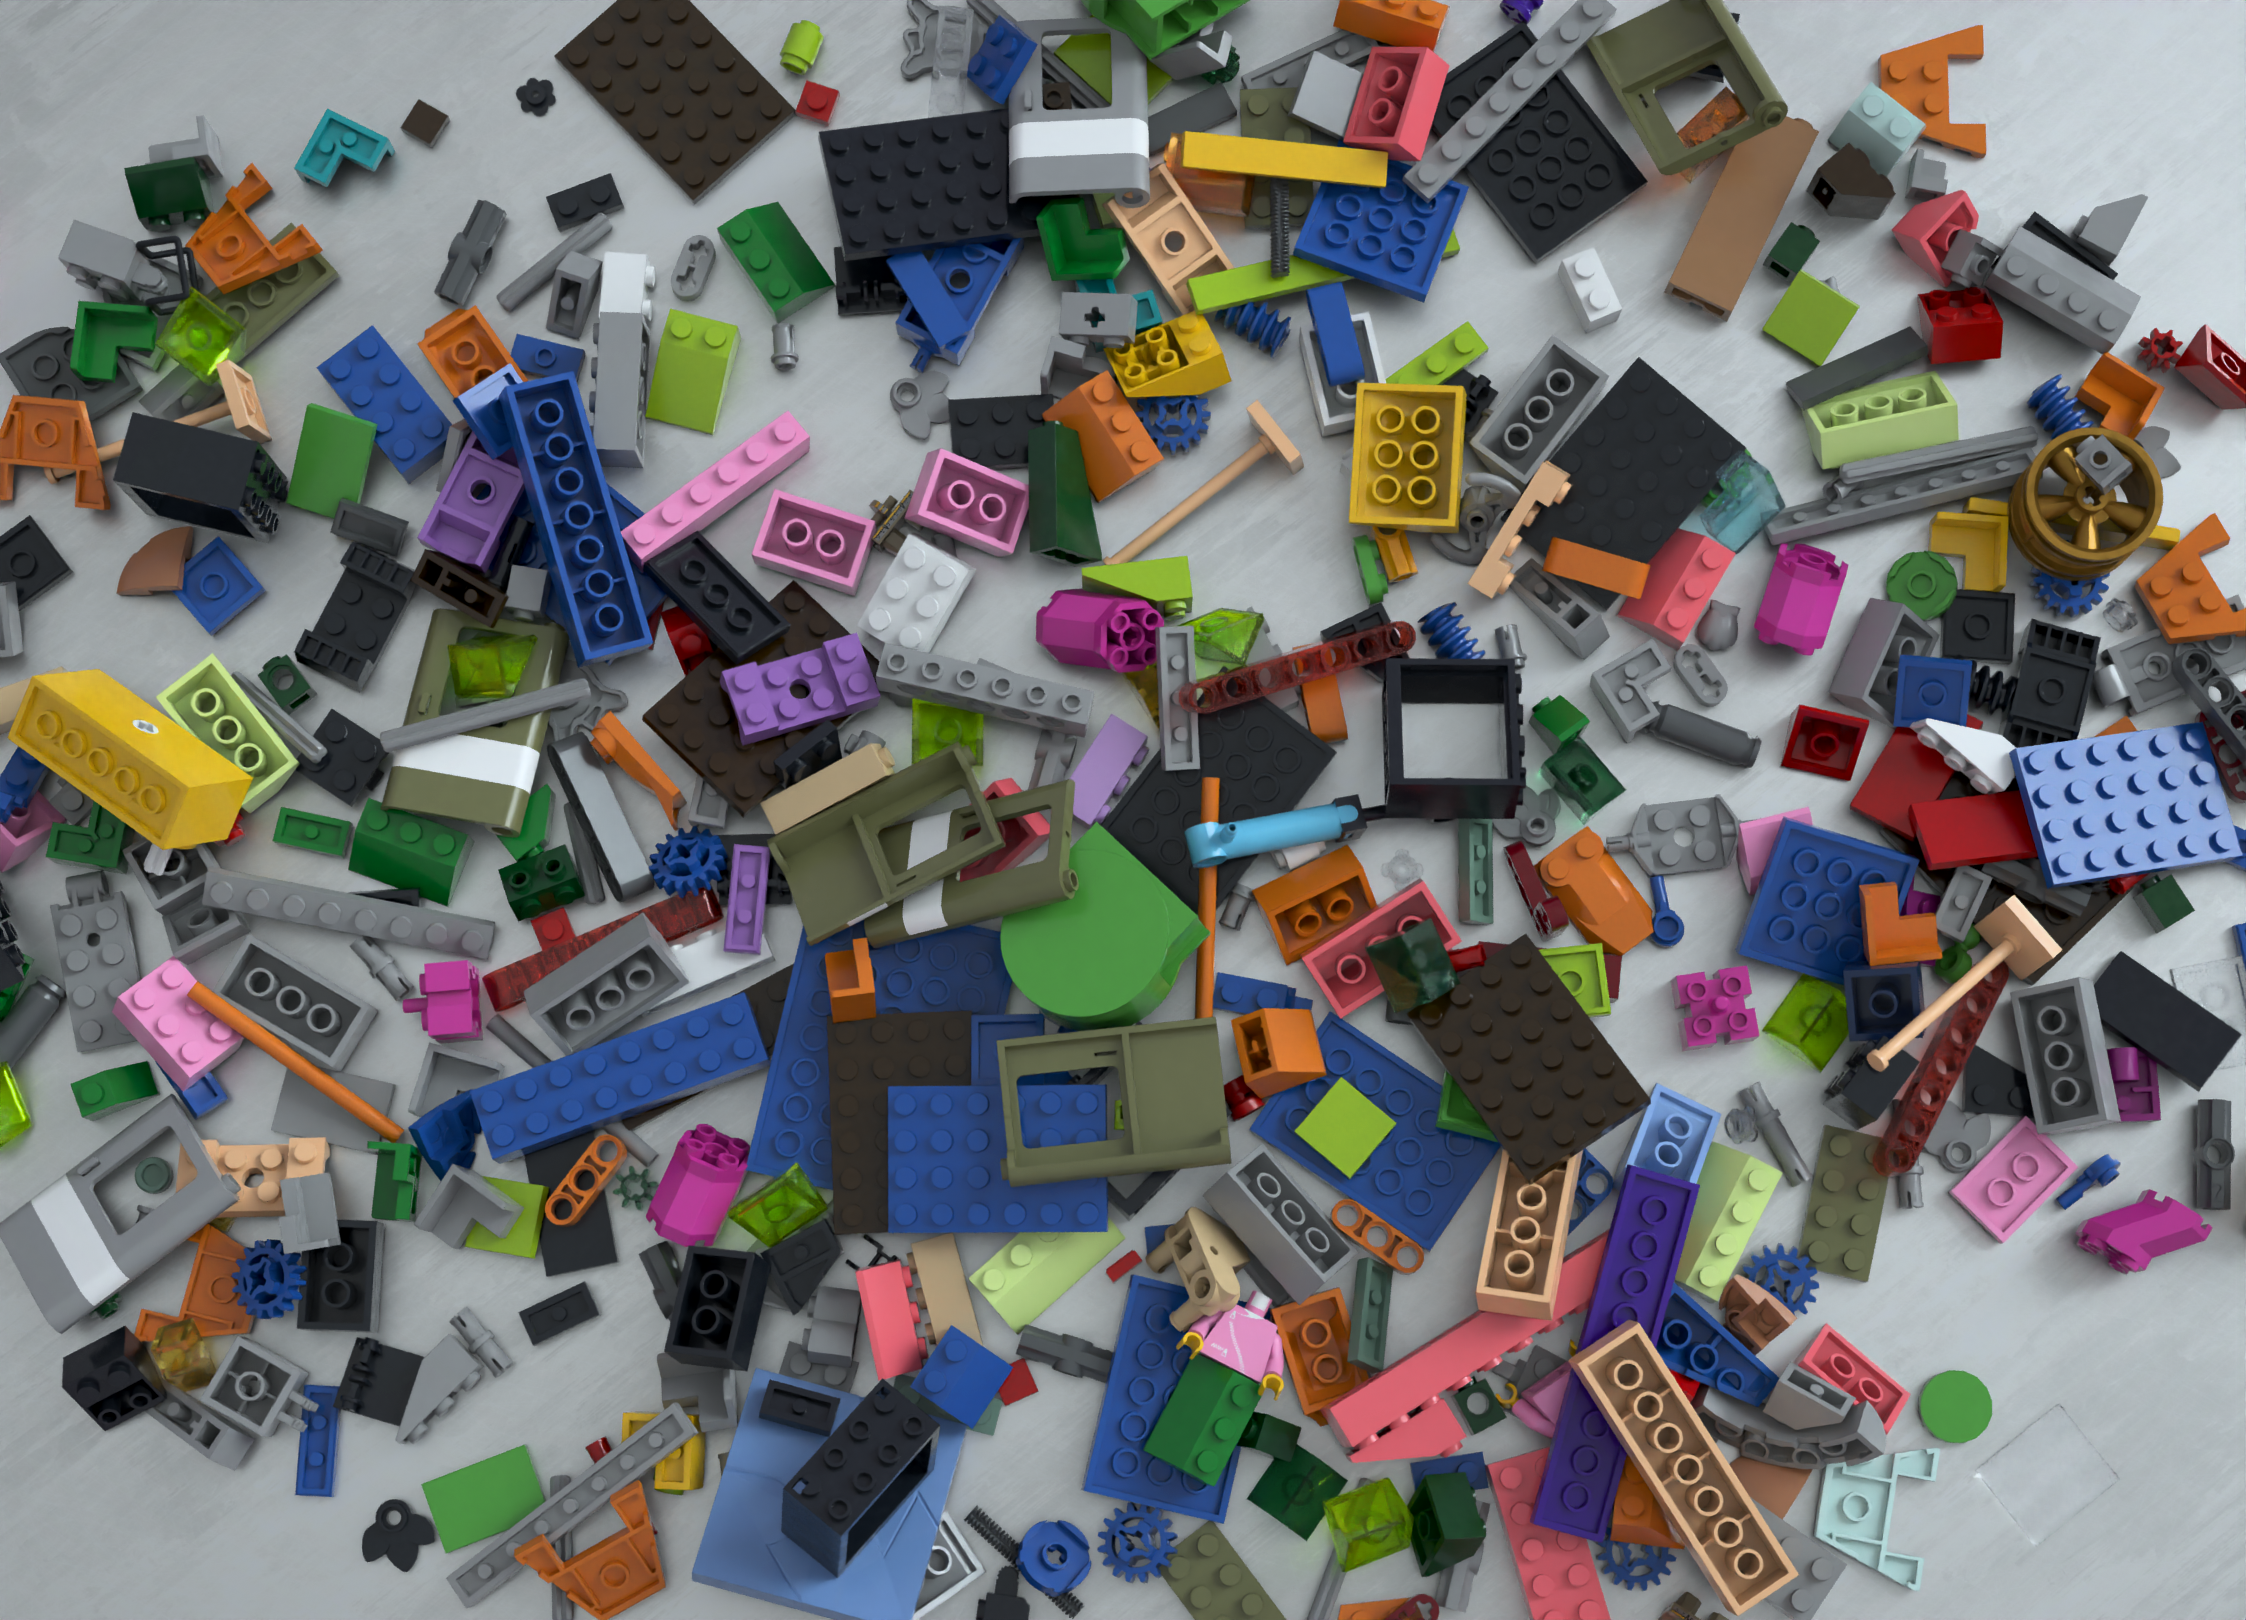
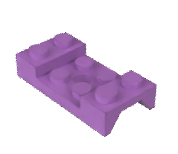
M472 431L417 537L423 546L486 574L501 544L499 538L525 489L514 448H510L492 460ZM479 484L491 486V494L484 500L473 498V490Z
M857 633L823 642L822 648L757 666L756 662L724 670L720 677L721 687L728 693L738 719L742 745L819 724L827 719L832 720L877 707L881 697ZM795 684H801L808 689L809 695L806 698L797 699L791 695L789 689Z

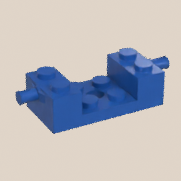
M1024 238L935 250L929 264L970 329V334L940 351L908 299L895 324L897 335L913 342L919 348L910 364L911 368L914 370L917 368L918 372L923 373L931 356L942 357L958 366L960 365L975 338L974 328L1003 275L1009 276L1024 249ZM956 273H964L969 277L970 281L966 287L957 289L950 284V278Z

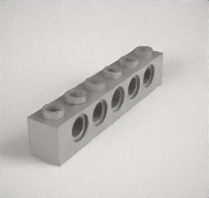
M884 643L876 673V684L880 691L1083 738L1086 735L1093 707L1094 691Z

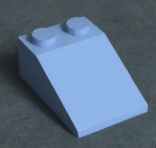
M1656 1083L1649 1096L1651 1104L1643 1109L1621 1157L1613 1179V1188L1618 1191L1621 1190L1627 1164L1696 1184L1721 1114Z

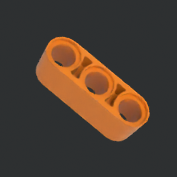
M1552 536L1542 571L1641 599L1651 565Z
M1328 641L1292 647L1308 730L1326 744L1347 740V726Z
M604 1134L598 1136L590 1144L545 1204L546 1216L552 1223L561 1227H570L582 1218L627 1158L626 1146L620 1139ZM614 1142L618 1149L616 1157L609 1162L603 1161L600 1157L602 1146L606 1143ZM591 1171L594 1174L595 1183L589 1190L582 1191L577 1184L578 1178L583 1172ZM569 1200L572 1205V1213L567 1219L559 1220L555 1214V1208L560 1201Z
M1344 1199L1332 1208L1330 1220L1341 1233L1401 1275H1410L1422 1266L1424 1262L1422 1248L1352 1199ZM1350 1207L1355 1211L1357 1220L1354 1225L1344 1226L1338 1221L1337 1212L1340 1208ZM1378 1227L1385 1232L1386 1243L1384 1246L1374 1247L1368 1242L1367 1233L1369 1229ZM1409 1248L1415 1253L1416 1263L1413 1267L1405 1268L1398 1263L1397 1254L1400 1249Z

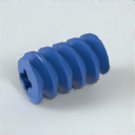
M1266 301L1258 307L1254 306L1255 302H1249L1244 305L1218 310L1214 321H1218L1225 316L1223 326L1226 329L1231 328L1237 323L1235 334L1242 336L1248 331L1247 342L1250 344L1260 338L1258 349L1263 352L1272 346L1271 358H1274L1291 331L1289 329L1291 317L1288 316L1282 322H1279L1280 310L1276 309L1271 314H1266L1268 306Z
M2062 374L2051 378L2036 388L2027 402L2029 408L2040 406L2035 413L2036 419L2048 418L2042 425L2044 431L2056 429L2050 437L2051 441L2068 431L2088 428L2094 424L2092 420L2081 423L2080 419L2085 414V409L2073 411L2072 408L2078 401L2077 397L2065 399L2064 396L2071 389L2070 386L2057 387V384L2063 377Z
M1456 602L1442 605L1418 621V623L1425 622L1420 630L1423 635L1433 634L1428 640V645L1431 647L1440 646L1435 652V656L1438 659H1481L1486 654L1485 650L1473 652V647L1479 641L1477 638L1466 640L1465 636L1471 630L1470 626L1458 627L1464 615H1451L1452 610L1457 606Z

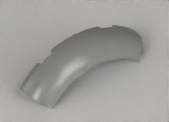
M1703 1383L1699 1385L1690 1403L1715 1443L1719 1439L1739 1448L1740 1455L1760 1462L1798 1469H1823L1825 1464L1846 1462L1847 1466L1857 1465L1877 1458L1885 1452L1886 1434L1884 1425L1877 1411L1867 1400L1851 1406L1842 1423L1799 1430L1782 1424L1764 1413L1763 1410L1766 1403L1762 1402L1756 1407Z

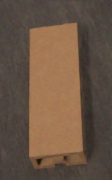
M1786 116L1778 126L1772 127L1735 145L1668 282L1665 293L1688 304L1690 302L1703 307V311L1726 322L1728 321L1819 133L1818 130L1813 129L1812 124L1800 118L1792 119Z

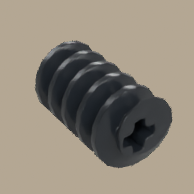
M1957 654L1953 658L1964 660L1963 655ZM1971 660L1972 671L1969 700L1971 697L1975 698L1974 709L1979 710L1984 703H1988V715L1991 716L1998 708L2002 709L2001 713H2003L2013 694L2017 681L2016 677L2010 676L2003 683L2002 671H1996L1990 677L1989 666L1984 665L1976 672L1977 662Z

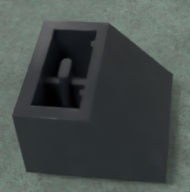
M126 1326L63 1357L62 1388L104 1431L167 1400V1394L147 1348Z

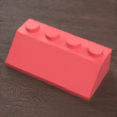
M1419 878L1300 954V957L1341 1019L1456 946L1462 940L1425 882Z

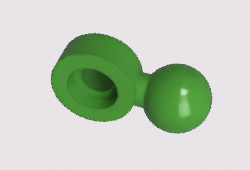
M1974 923L1971 924L1964 942L1959 943L1953 940L1955 945L1945 949L1942 952V959L1936 960V966H1934L1935 973L1949 984L1956 983L1971 970L1972 958L1967 951L1978 946L1981 940V935L1973 927L1975 926Z

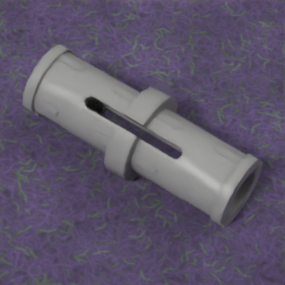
M360 936L350 945V948L370 969V976L373 979L377 978L394 997L395 1001L400 1000L414 988L395 966V959L391 955L387 956L371 937L363 936L362 938Z
M468 1307L457 1313L458 1317L454 1316L449 1321L470 1345L468 1350L472 1354L476 1353L495 1378L504 1373L505 1368L508 1369L512 1366L513 1361L506 1356L493 1340L495 1335L490 1330L486 1331Z

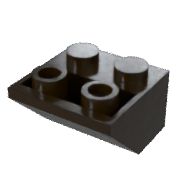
M1850 143L1846 144L1817 169L1806 190L1829 216L1878 220L1884 215L1896 195L1890 180L1883 174L1878 175L1870 166L1867 155L1859 148L1855 149Z

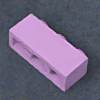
M1113 714L1110 715L1070 777L1075 782L1072 820L1088 830L1096 822L1100 825L1103 824L1112 809L1107 804L1114 794L1120 796L1131 779L1126 776L1133 764L1139 767L1150 750L1145 746L1148 740L1147 735Z

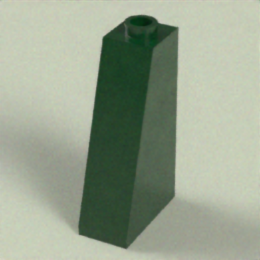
M1060 421L1043 422L1042 427L1028 430L1030 553L1073 567L1102 561V552L1078 431L1063 426V423Z

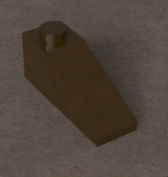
M427 549L424 550L410 580L493 629L509 598L508 595L469 566L436 551Z

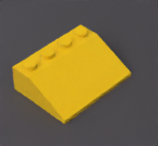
M1357 383L1349 524L1417 532L1459 534L1467 397L1464 386Z

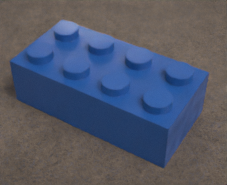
M373 325L317 367L323 378L354 417L378 424L374 442L408 484L443 459L448 431L452 423Z

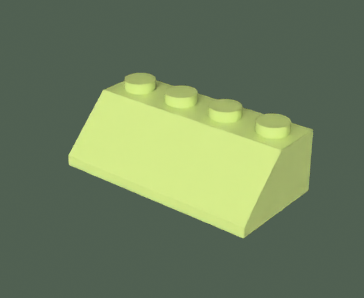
M1936 371L1856 387L1804 411L1802 409L1812 452L1822 469L1840 468L1844 463L1959 440L1958 405Z
M213 653L156 696L157 700L176 724L253 777L241 806L248 813H252L278 793L300 764Z
M1716 1142L1711 1143L1696 1183L1700 1185L1674 1280L1679 1287L1710 1303L1719 1300L1783 1172L1751 1155Z
M1109 1217L1108 1232H1020L968 1279L1018 1335L1024 1330L1025 1324L1029 1325L1117 1247L1125 1237Z

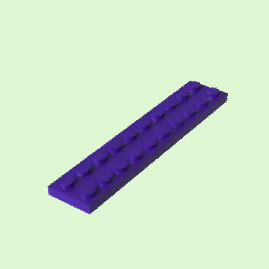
M1627 1164L1576 1354L1627 1320L1640 1323L1656 1349L1700 1185ZM1573 1368L1570 1372L1530 1523L1603 1543L1627 1453Z

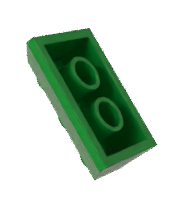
M779 202L746 209L717 228L722 244L777 324L836 287Z
M368 798L355 829L348 870L398 889L420 887L422 898L449 907L475 841L468 834L403 810H381V802Z
M1197 1354L1195 1358L1189 1360L1142 1450L1200 1483L1214 1487L1262 1397L1258 1395L1260 1385L1232 1369Z

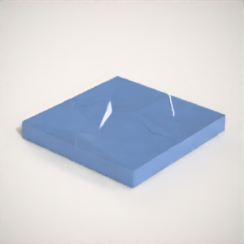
M756 1368L694 1563L692 1581L833 1620H913L965 1438L967 1425L927 1414L940 1424L934 1470L845 1571L836 1578L781 1532L783 1488L829 1437L759 1418V1412L770 1379L840 1398L831 1436L865 1397ZM799 1481L793 1489L798 1494H801L806 1485Z

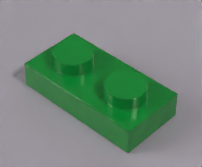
M281 807L272 841L281 845L344 858L353 824L350 821Z

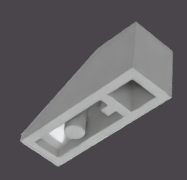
M1529 559L1514 573L1516 576L1509 587L1564 644L1585 660L1610 637L1601 614L1551 573L1542 571V566L1534 559Z
M161 1377L160 1380L167 1394V1400L145 1410V1412L208 1459L235 1471L255 1439L225 1417Z

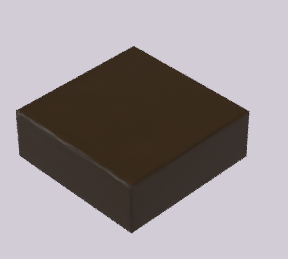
M418 99L402 124L401 130L432 148L450 119L448 115Z

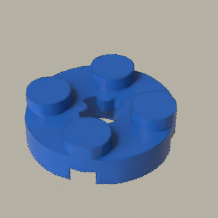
M1058 1520L1057 1523L1042 1521L1032 1526L1022 1538L1015 1562L1030 1585L1049 1596L1056 1597L1062 1593L1074 1590L1086 1578L1091 1568V1560L1089 1562L1088 1553L1090 1547L1084 1534L1071 1523ZM1048 1550L1051 1553L1055 1550L1061 1553L1059 1560L1062 1564H1052L1048 1560L1046 1551Z

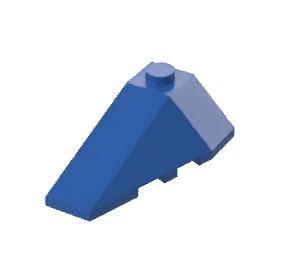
M1675 1282L1673 1283L1656 1350L1666 1366L1675 1372L1758 1407L1774 1389L1779 1377Z

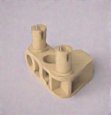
M1191 1207L1185 1212L1183 1218L1165 1230V1241L1145 1257L1149 1268L1155 1273L1159 1272V1274L1163 1273L1175 1261L1189 1295V1299L1169 1316L1172 1325L1180 1332H1186L1203 1315L1214 1316L1218 1311L1228 1312L1233 1309L1240 1297V1285L1235 1274L1251 1261L1243 1241L1236 1236L1232 1229L1201 1209Z

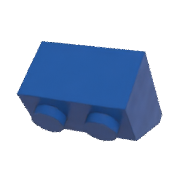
M951 1325L910 1387L973 1429L1014 1367Z

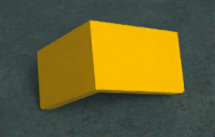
M1937 512L1929 522L1928 551L1935 552L1942 557L1963 558V590L2000 592L2006 586L2009 516Z
M635 1411L623 1413L621 1443L661 1412ZM686 1413L699 1433L655 1466L654 1489L695 1490L703 1488L706 1432H701L699 1414Z

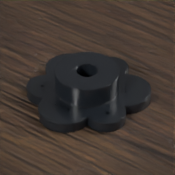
M530 78L526 85L520 86L516 91L517 99L522 102L521 109L526 113L532 111L536 116H544L548 112V106H552L556 102V98L552 94L554 87L549 80L538 82L537 79Z

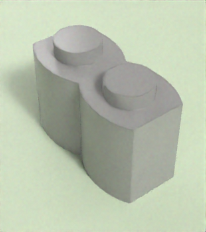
M819 1286L817 1296H810L807 1317L813 1318L811 1329L804 1328L801 1350L807 1351L808 1362L851 1368L862 1307L859 1291Z

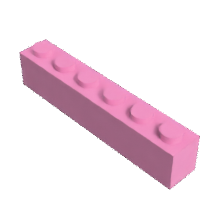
M786 411L622 530L621 534L627 555L643 573L646 561L694 532L701 531L808 453L810 436L791 413Z

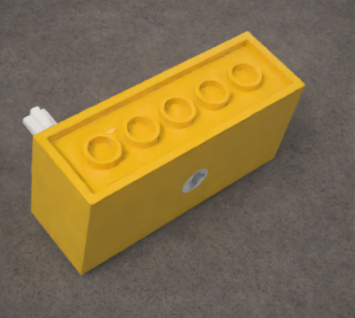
M100 669L32 676L7 737L151 841L152 845L143 865L146 872H153L157 876L163 874L173 848L193 849L197 844L227 839L253 780V777Z

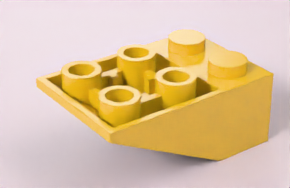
M1195 310L1135 335V344L1124 343V348L1106 347L1103 349L1126 397L1200 395L1232 381L1224 354L1204 315H1196Z

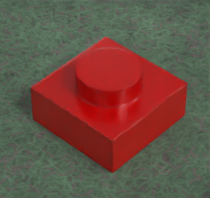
M806 80L795 111L796 116L829 127L840 97L839 91Z
M564 907L531 920L545 955L578 942Z

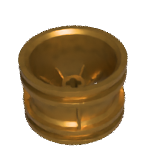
M2096 427L2068 431L2050 441L2015 482L2007 506L2010 534L2023 557L2035 568L2049 576L2067 581H2086L2102 577L2120 566L2145 542L2155 529L2163 506L2161 477L2148 453L2135 441L2119 432ZM2103 434L2121 455L2132 464L2133 472L2117 484L2120 485L2125 493L2128 503L2117 502L2114 488L2104 495L2076 465L2075 457L2079 455L2076 448L2088 437L2093 436L2097 439ZM2098 454L2094 457V462L2098 465H2103L2108 460L2105 454ZM2050 467L2068 483L2064 488L2063 495H2038V485L2043 470ZM2084 496L2085 498H2088L2090 496L2094 500V503L2092 504V502H2090L2089 504H2086L2083 501ZM2067 513L2073 520L2078 522L2070 543L2057 535L2048 525L2049 522ZM2109 518L2127 536L2124 542L2113 547L2101 549L2097 524L2103 523Z

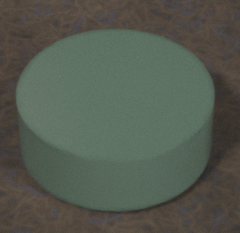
M149 1157L138 1164L135 1170V1181L141 1190L150 1194H159L166 1191L172 1184L173 1170L167 1161L157 1157Z

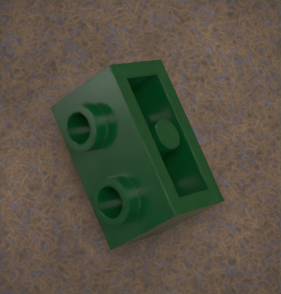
M566 844L498 869L508 903L518 922L526 918L536 917L540 913L555 907L570 904L574 900L585 896L575 863Z

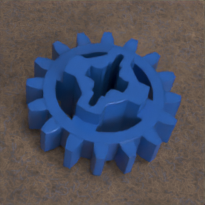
M1181 395L1179 398H1167L1166 396L1146 397L1147 400L1138 399L1137 407L1143 411L1135 412L1140 422H1143L1142 425L1153 442L1157 443L1160 453L1164 447H1169L1171 455H1175L1176 447L1180 446L1187 453L1189 452V442L1192 441L1196 445L1201 443L1198 433H1208L1209 426L1203 422L1210 420L1211 412L1202 411L1208 406L1207 398L1198 400L1199 395ZM1192 407L1196 412V421L1194 426L1191 424V420L1187 417V414L1191 411ZM1151 408L1158 415L1153 426L1149 419ZM1167 412L1172 415L1179 412V420L1177 421L1175 418H1171L1169 421L1166 420ZM1178 434L1179 437H1166V435Z
M2034 566L2031 569V572L2038 575V577L2030 582V586L2039 587L2040 589L2034 596L2035 599L2044 597L2047 600L2044 609L2047 610L2052 606L2057 607L2056 616L2059 617L2065 610H2068L2070 617L2075 618L2079 614V608L2084 614L2089 613L2092 610L2091 603L2096 606L2099 605L2103 600L2099 594L2105 593L2109 589V586L2102 583V581L2107 579L2110 573L2092 580L2076 581L2072 585L2071 581L2049 576ZM2092 585L2089 594L2081 599L2083 594L2082 587Z
M693 826L690 833H685L683 828H679L678 836L665 835L668 842L666 844L657 843L655 846L658 853L651 854L649 857L652 862L649 870L659 889L664 888L669 896L677 891L679 897L684 898L687 891H691L694 896H698L699 888L704 887L710 890L711 885L709 882L712 879L720 881L722 877L718 870L727 869L724 859L728 855L718 835L713 836L708 828L700 834L697 826Z
M281 1240L255 1241V1248L246 1247L244 1249L246 1259L236 1260L237 1265L241 1268L239 1272L232 1273V1277L238 1279V1285L232 1288V1291L241 1293L237 1304L238 1306H247V1315H257L258 1319L282 1318L284 1311L294 1310L292 1300H301L303 1297L298 1292L299 1286L306 1285L307 1281L300 1279V1274L306 1270V1266L297 1265L301 1257L300 1253L284 1254Z
M1782 1243L1777 1244L1776 1251L1771 1252L1769 1247L1764 1245V1255L1761 1257L1752 1252L1750 1256L1754 1262L1753 1265H1742V1269L1748 1274V1277L1744 1278L1755 1283L1758 1271L1765 1265L1767 1270L1763 1279L1755 1284L1768 1291L1793 1314L1799 1310L1806 1315L1808 1311L1804 1303L1806 1301L1815 1303L1817 1300L1810 1293V1290L1819 1288L1817 1281L1810 1280V1277L1817 1274L1816 1268L1805 1267L1810 1258L1805 1254L1798 1259V1249L1795 1246H1792L1788 1253L1784 1252ZM1777 1260L1791 1262L1798 1268L1788 1270L1779 1266ZM1773 1269L1776 1270L1782 1280L1788 1279L1784 1283V1298L1775 1286L1769 1287L1774 1284L1775 1276ZM1803 1283L1799 1297L1793 1302L1792 1295L1795 1288Z
M1127 1503L1126 1513L1115 1508L1116 1519L1112 1521L1105 1518L1103 1521L1109 1527L1108 1531L1098 1532V1536L1105 1540V1545L1097 1548L1098 1552L1108 1554V1557L1102 1562L1103 1565L1106 1567L1115 1565L1112 1575L1117 1578L1126 1572L1125 1579L1129 1583L1134 1582L1136 1575L1144 1584L1148 1583L1149 1573L1160 1578L1162 1575L1159 1567L1164 1565L1170 1568L1172 1564L1167 1559L1168 1554H1177L1178 1551L1170 1546V1541L1177 1539L1178 1535L1167 1531L1173 1522L1168 1518L1160 1521L1163 1514L1162 1510L1156 1508L1150 1514V1506L1142 1504L1139 1511H1137L1135 1504ZM1133 1519H1144L1143 1521L1140 1520L1137 1526L1126 1527L1124 1525ZM1157 1532L1160 1534V1549L1156 1547L1155 1542ZM1126 1535L1141 1538L1140 1540L1149 1549V1552L1135 1548V1545L1131 1542L1132 1540ZM1116 1537L1119 1538L1121 1548L1118 1554L1115 1549ZM1138 1560H1151V1562L1145 1566L1132 1567V1565H1136Z
M1607 1527L1605 1533L1607 1535L1606 1540H1603V1543L1596 1542L1600 1547H1604V1553L1596 1556L1597 1560H1606L1607 1565L1601 1570L1602 1573L1608 1574L1613 1572L1615 1575L1612 1583L1618 1585L1622 1580H1625V1588L1632 1591L1635 1583H1638L1641 1591H1646L1647 1581L1649 1580L1656 1586L1660 1585L1661 1582L1658 1575L1660 1573L1670 1575L1671 1571L1665 1565L1667 1561L1673 1562L1677 1558L1668 1554V1549L1670 1548L1660 1547V1556L1658 1557L1654 1554L1653 1546L1642 1545L1640 1550L1644 1553L1643 1557H1634L1631 1561L1632 1551L1628 1549L1630 1543L1610 1541L1611 1528ZM1613 1544L1619 1548L1621 1559L1617 1563L1618 1565H1616L1612 1554ZM1644 1565L1651 1569V1571L1644 1575H1629L1637 1566Z

